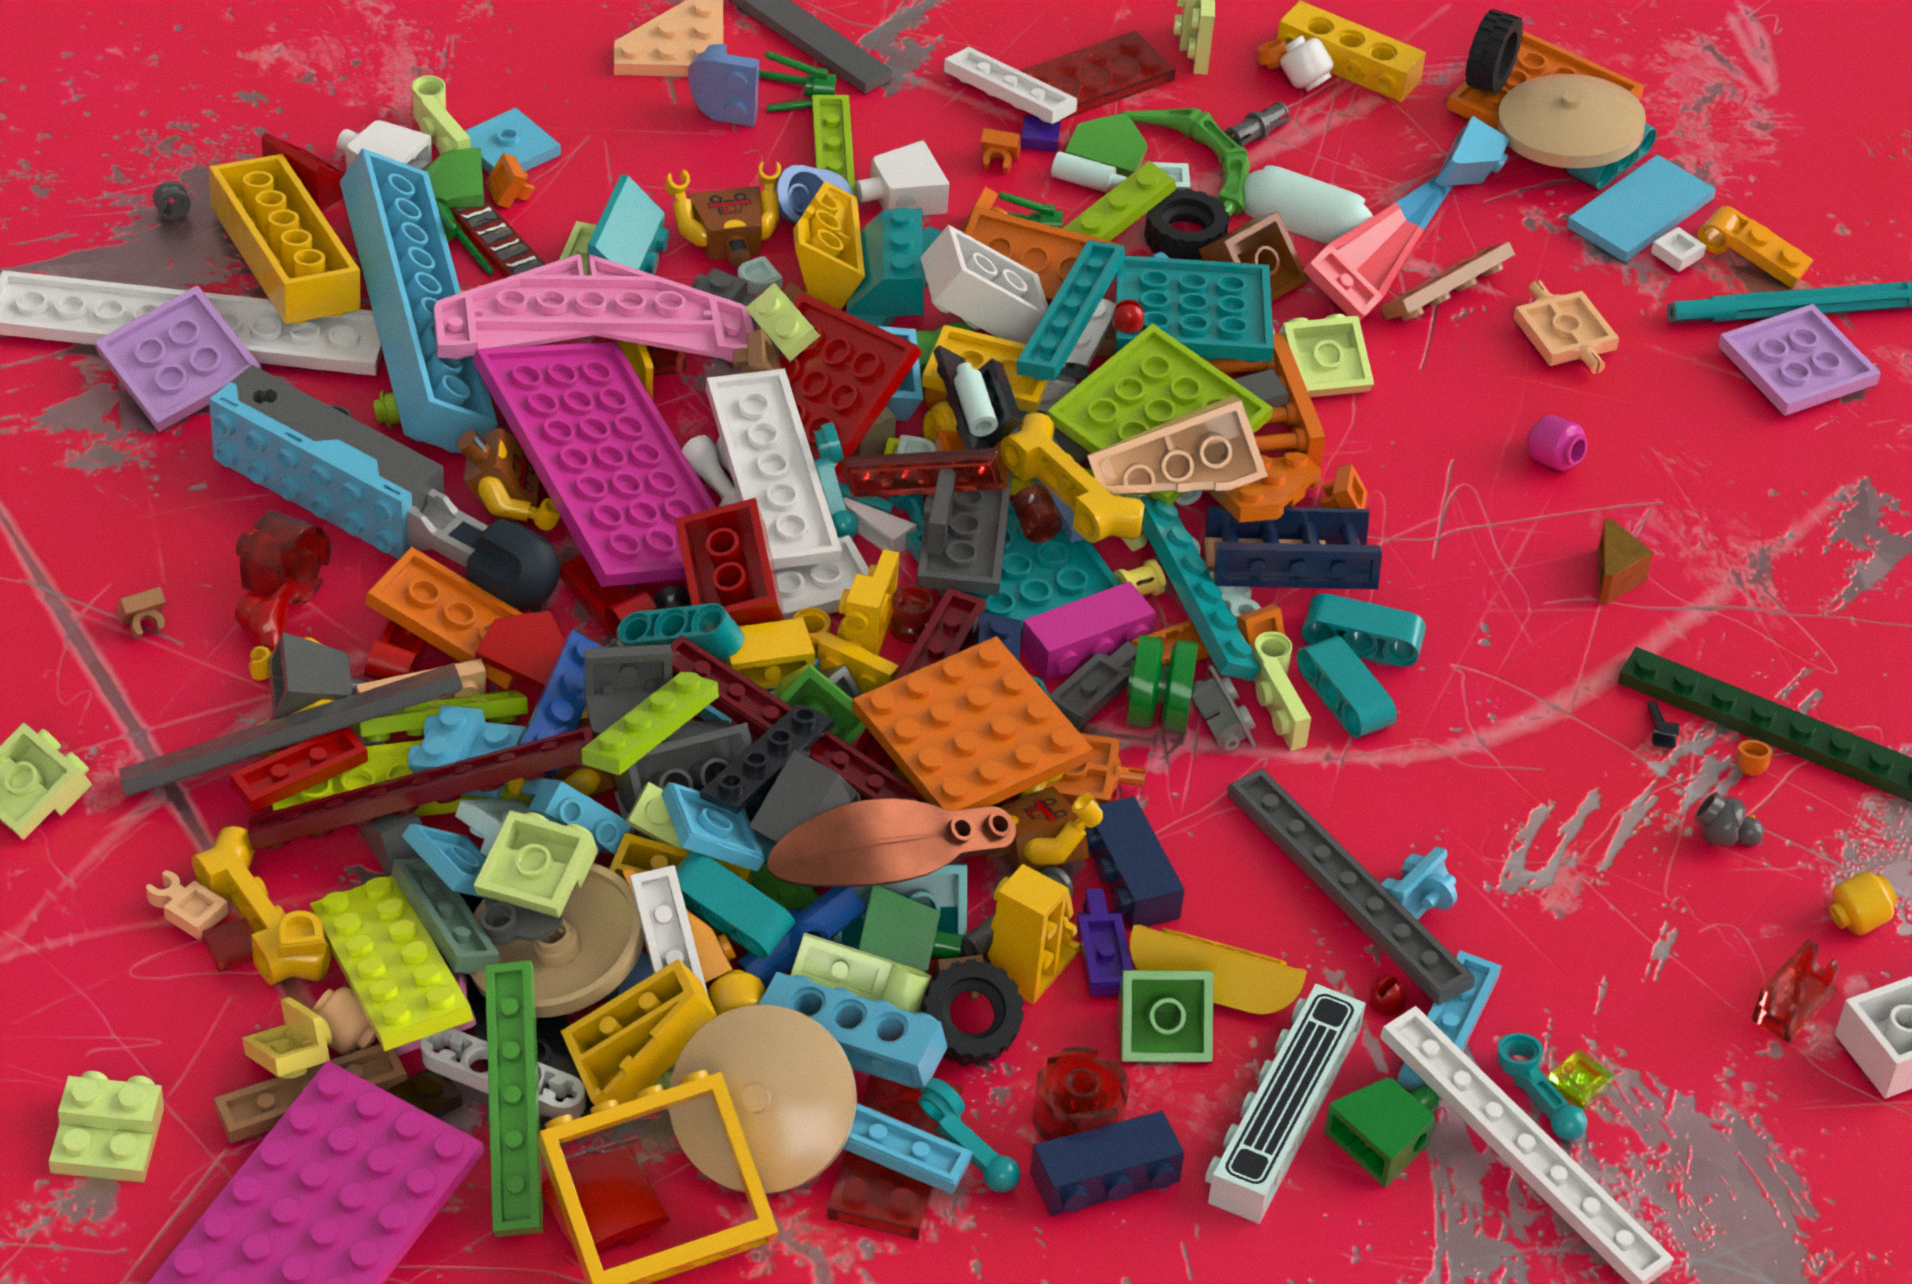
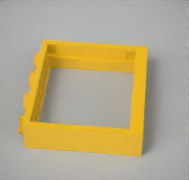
M707 1070L697 1071L681 1078V1085L666 1090L663 1089L662 1085L651 1086L637 1092L635 1100L620 1105L616 1099L605 1101L593 1106L590 1109V1115L573 1120L572 1115L568 1114L545 1123L546 1129L540 1131L537 1142L586 1284H650L774 1242L779 1231L722 1072L708 1075ZM711 1095L755 1220L604 1271L560 1144Z

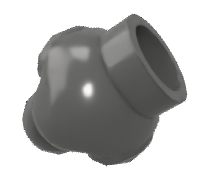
M1714 792L1703 801L1694 815V819L1703 826L1704 838L1710 845L1727 847L1736 844L1738 841L1745 846H1754L1764 836L1763 825L1753 814L1745 817L1746 806L1737 798H1723Z

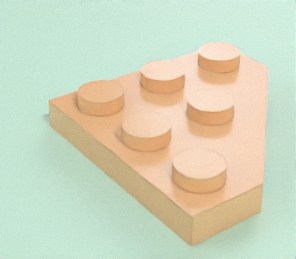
M685 0L614 41V75L688 77L689 65L694 55L697 56L704 52L709 45L723 44V0Z

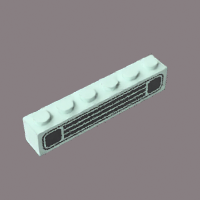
M1318 984L1314 985L1307 999L1300 998L1291 1018V1023H1294L1291 1030L1284 1028L1277 1040L1274 1053L1277 1054L1275 1060L1270 1061L1267 1059L1258 1078L1257 1085L1260 1087L1257 1093L1250 1091L1243 1103L1240 1117L1243 1119L1240 1125L1232 1123L1223 1143V1149L1226 1151L1222 1158L1214 1156L1205 1177V1182L1211 1184L1208 1204L1260 1224L1360 1033L1365 1002Z

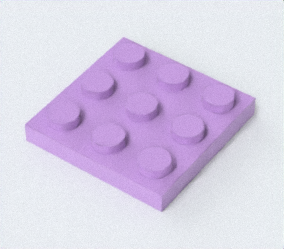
M198 285L94 341L97 352L158 432L209 405V399L251 365L261 369V365Z
M1814 304L1722 333L1718 342V347L1784 416L1877 385L1881 372Z

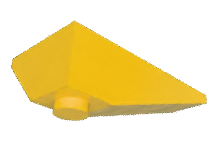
M824 181L793 228L795 250L807 293L813 298L841 310L865 277L857 197Z

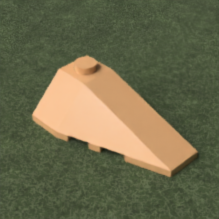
M1236 395L1191 411L1087 455L1094 477L1111 494L1232 490L1268 476L1241 399Z

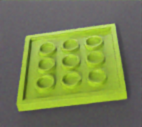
M1152 323L1047 410V416L1054 422V427L1090 453H1093L1191 411L1234 395L1241 399L1254 434L1272 418L1273 407ZM1157 491L1147 494L1157 501L1161 499L1166 505H1170L1185 492Z

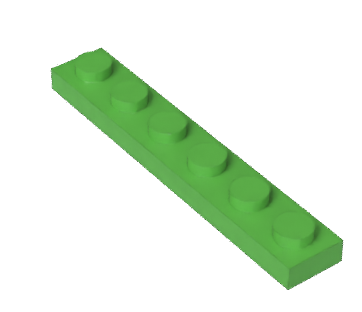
M531 960L485 965L493 1233L496 1237L543 1233L541 1150L537 1142L540 1133L534 966Z

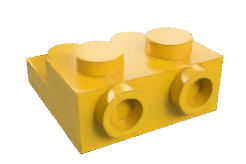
M883 549L878 565L871 564L867 576L856 573L851 589L844 588L840 599L839 613L845 614V617L840 622L837 637L878 656L895 613L899 552Z

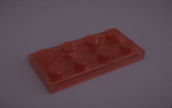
M1134 30L1019 71L1077 98V111L1061 119L1062 121L1172 82L1175 79L1176 69Z
M871 1075L861 1105L946 1140L934 1131L939 1124L928 1117L920 1107L918 1099L921 1096V1090ZM947 1083L962 1099L963 1086ZM846 1150L828 1205L827 1219L919 1240L935 1187Z

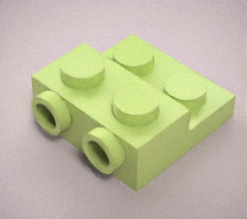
M1177 0V7H1182V13L1175 14L1173 36H1180L1179 51H1187V59H1193V74L1208 75L1215 21V0Z
M1333 314L1324 319L1316 320L1300 317L1283 323L1279 333H1284L1310 397L1370 392L1372 390L1374 381L1358 316L1345 317L1343 314Z
M24 722L0 746V821L22 840L53 810L62 816L92 785L85 776L90 769L71 751L66 756L62 755L58 751L62 747L61 744L43 728L36 733Z
M510 810L473 885L477 895L508 902L512 905L560 918L573 888L581 889L598 853L593 835L587 829L577 824H567L565 826L551 822L544 816L534 812L522 814Z
M86 1071L81 1077L68 1076L58 1110L59 1127L49 1158L50 1173L144 1183L164 1111L162 1085H155L151 1079L145 1076H132L127 1082L108 1080L104 1074L97 1071Z

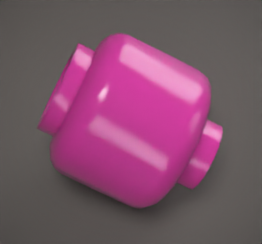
M1547 415L1541 418L1530 428L1527 435L1531 458L1536 463L1555 470L1566 471L1578 465L1584 459L1588 449V441L1580 424L1556 415Z

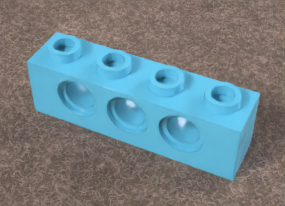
M776 972L758 1004L781 1006L796 1010L807 1016L811 1015L809 1017L824 1026L835 1037L847 1055L852 1069L919 1090L932 1078L948 1048L941 1021H937L931 1015L922 1012L914 1014L898 1009L884 1000L872 1001L855 996L849 990L841 987L832 989L819 985L802 975L790 976Z

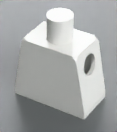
M381 120L374 121L360 134L344 129L337 139V148L346 154V171L362 148L423 171L432 164L430 135Z
M920 141L874 156L871 160L870 178L856 181L855 193L860 203L878 200L883 210L922 208V216L947 213L950 184L925 141Z

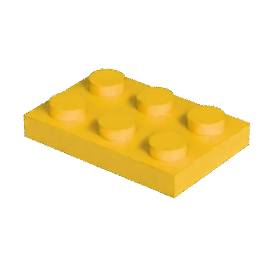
M948 325L943 326L934 349L941 345L965 358L966 363H970L972 368L976 370L980 369L992 358L1002 363L1018 410L1037 413L1050 380H1036L1029 376L1017 374V360L1026 344ZM932 351L922 375V387L946 392L944 382L937 372L936 367L938 364Z

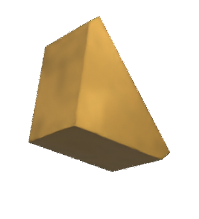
M1610 519L1604 520L1598 545V604L1606 605L1647 581L1653 551L1614 520Z

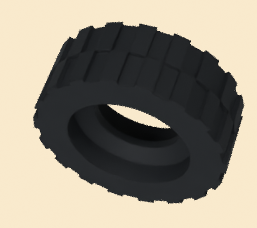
M1491 9L1485 14L1475 33L1467 59L1465 81L1468 86L1493 94H1497L1502 90L1511 75L1520 49L1523 34L1522 18L1495 9Z
M1176 189L1147 212L1144 231L1147 246H1150L1154 254L1163 252L1172 259L1203 260L1199 249L1228 233L1229 213L1226 212L1224 204L1218 202V199L1214 196H1209L1202 191ZM1184 221L1198 224L1205 229L1197 232H1185L1177 230L1168 224Z
M967 959L963 963H959V961L952 963L948 969H942L937 974L926 991L921 1012L931 1015L937 1021H941L948 1047L943 1058L950 1062L954 1060L960 1062L959 1065L966 1066L976 1063L977 1066L985 1064L990 1059L994 1061L1001 1056L1004 1050L1007 1051L1020 1030V1024L1024 1017L1022 994L1019 995L1018 985L1014 979L1011 980L1007 976V972L1002 968L998 969L992 966L993 963L984 961V963L976 962V959ZM967 991H974L983 994L989 999L994 1009V1019L987 1030L978 1034H968L962 1032L953 1024L950 1017V1005L957 995Z

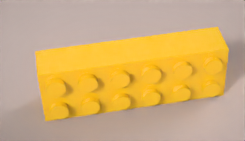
M283 154L209 166L210 206L285 324H301L311 319L327 316L337 317L348 312L360 310V269Z

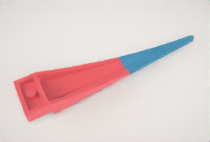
M1436 175L1382 212L1329 243L1303 271L1348 316H1358L1359 321H1361L1385 296L1409 253L1453 185L1440 186L1436 184L1435 180L1438 176Z

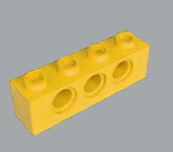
M1301 0L1279 22L1277 39H1284L1287 45L1303 35L1306 41L1311 38H1318L1333 60L1334 65L1332 70L1329 71L1330 73L1402 102L1421 81L1426 52Z

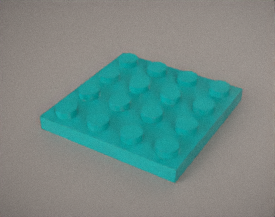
M1125 255V259L1115 275V303L1117 305L1122 300L1127 299L1137 301L1144 311L1143 328L1135 333H1124L1115 329V352L1121 350L1153 323L1200 357L1209 360L1223 358L1239 359L1250 363L1259 361L1272 362L1274 343L1269 265Z
M1037 493L1009 502L999 596L963 593L986 600L985 613L1021 620L1022 638L1023 620L1121 585V583L1090 542L1085 539L1075 542L1069 540L1041 493ZM923 529L906 535V547L918 564ZM938 590V592L940 593V595H941L942 597L944 596L945 592L947 591V590Z

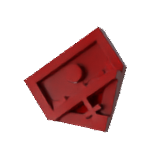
M550 611L494 619L476 650L475 659H482L483 663L543 691L564 639Z

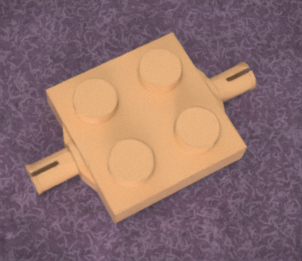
M1538 280L1537 283L1536 281L1531 283L1528 291L1536 301L1517 306L1513 319L1549 366L1580 359L1584 361L1592 374H1596V371L1600 373L1605 368V362L1598 354L1617 350L1619 342L1617 334L1583 291L1567 295H1554L1546 289L1542 281Z

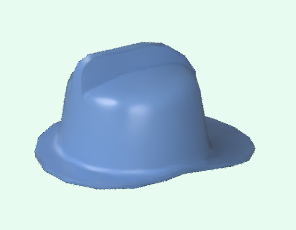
M791 165L784 169L775 186L779 202V215L782 219L792 224H797L824 181L854 195L848 182L839 174L830 170L804 165Z

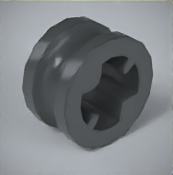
M165 182L159 185L152 195L157 212L166 220H175L185 216L191 207V201L186 189L179 182ZM173 198L175 202L170 203L169 199Z

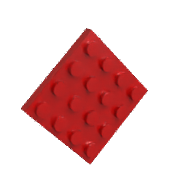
M801 292L793 304L818 332L820 337L792 361H789L779 349L780 369L785 368L813 460L821 459L814 431L820 430V425L833 422L844 456V461L838 462L835 466V473L838 476L914 366L922 351L916 344Z

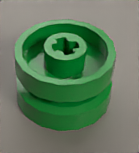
M1139 635L1136 661H1131L1126 698L1130 699L1127 725L1149 728L1153 723L1155 705L1158 703L1164 704L1161 722L1164 731L1186 734L1198 643L1177 640L1172 645L1170 665L1161 664L1164 648L1161 638Z

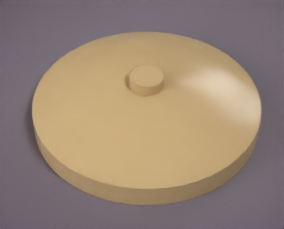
M1553 74L1527 80L1512 88L1503 97L1499 105L1498 131L1509 138L1507 145L1527 159L1554 167L1592 168L1619 161L1637 149L1643 140L1646 115L1640 101L1625 88L1608 80L1588 75Z
M593 863L581 889L573 888L561 914L563 923L554 933L535 941L516 939L506 945H494L500 954L498 964L531 960L534 966L536 1018L570 1014L598 1002L625 980L639 959L644 944V936L633 893L628 883L622 877L606 867ZM484 899L473 914L478 922L483 910L486 908ZM485 971L470 974L476 988L486 999Z
M766 1004L749 1005L729 1010L701 1027L686 1044L676 1062L670 1088L681 1085V1078L697 1071L707 1070L708 1075L722 1072L765 1194L791 1190L816 1178L832 1164L848 1140L853 1127L857 1105L856 1084L852 1067L847 1055L835 1037L816 1020L801 1012ZM711 1095L669 1108L675 1135L690 1161L715 1182L730 1189L745 1192Z

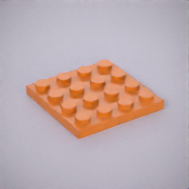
M1522 30L1523 34L1517 59L1511 75L1502 90L1497 94L1470 87L1465 81L1448 97L1446 109L1466 119L1474 116L1498 131L1499 105L1503 97L1515 86L1533 78L1553 74H1580L1598 77L1625 88L1638 100L1642 97L1644 85Z
M997 636L853 698L852 711L929 804L948 811L990 807L1092 760L1093 748Z

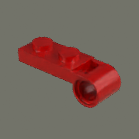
M583 555L561 564L559 578L614 638H617V628L626 616L638 611L657 609L654 600L646 592L634 595L626 585L601 587Z
M389 620L380 640H376L372 646L364 669V676L381 680L414 673L428 642L394 621Z

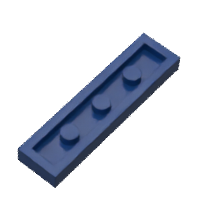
M571 630L564 640L519 745L576 730L586 707L584 697V649L604 647L575 630ZM559 768L548 771L545 777L552 779Z

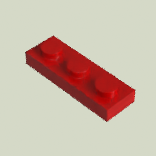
M348 726L310 738L230 773V784L249 810L254 813L368 762V749Z

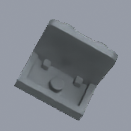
M671 644L584 649V697L589 725L592 726L595 738L672 679ZM679 729L676 730L670 736L677 735L679 733Z

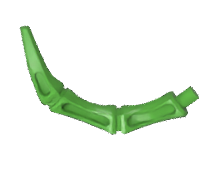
M1198 108L1121 112V114L1127 113L1133 122L1165 126L1178 130L1187 138L1193 137L1195 142L1207 145L1218 157L1223 173V184L1218 194V202L1224 204L1226 212L1229 213V218L1232 214L1239 215L1244 211V183L1251 167L1248 153L1244 147L1239 146L1223 132L1209 112L1203 114Z

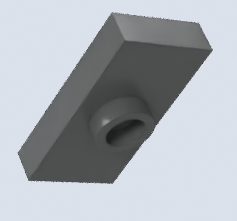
M940 467L934 497H926L923 521L929 522L927 553L941 555V552L944 551L955 496V469Z

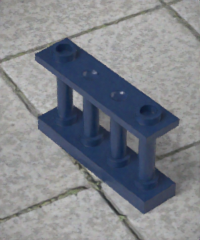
M1208 506L1205 537L1222 538V542H1216L1214 583L1216 586L1378 589L1382 551L1380 545H1366L1369 509L1284 507V514L1276 520L1239 523L1223 506ZM1238 538L1262 539L1263 543L1239 542ZM1279 539L1302 540L1303 544L1280 543ZM1319 540H1325L1326 544H1320Z

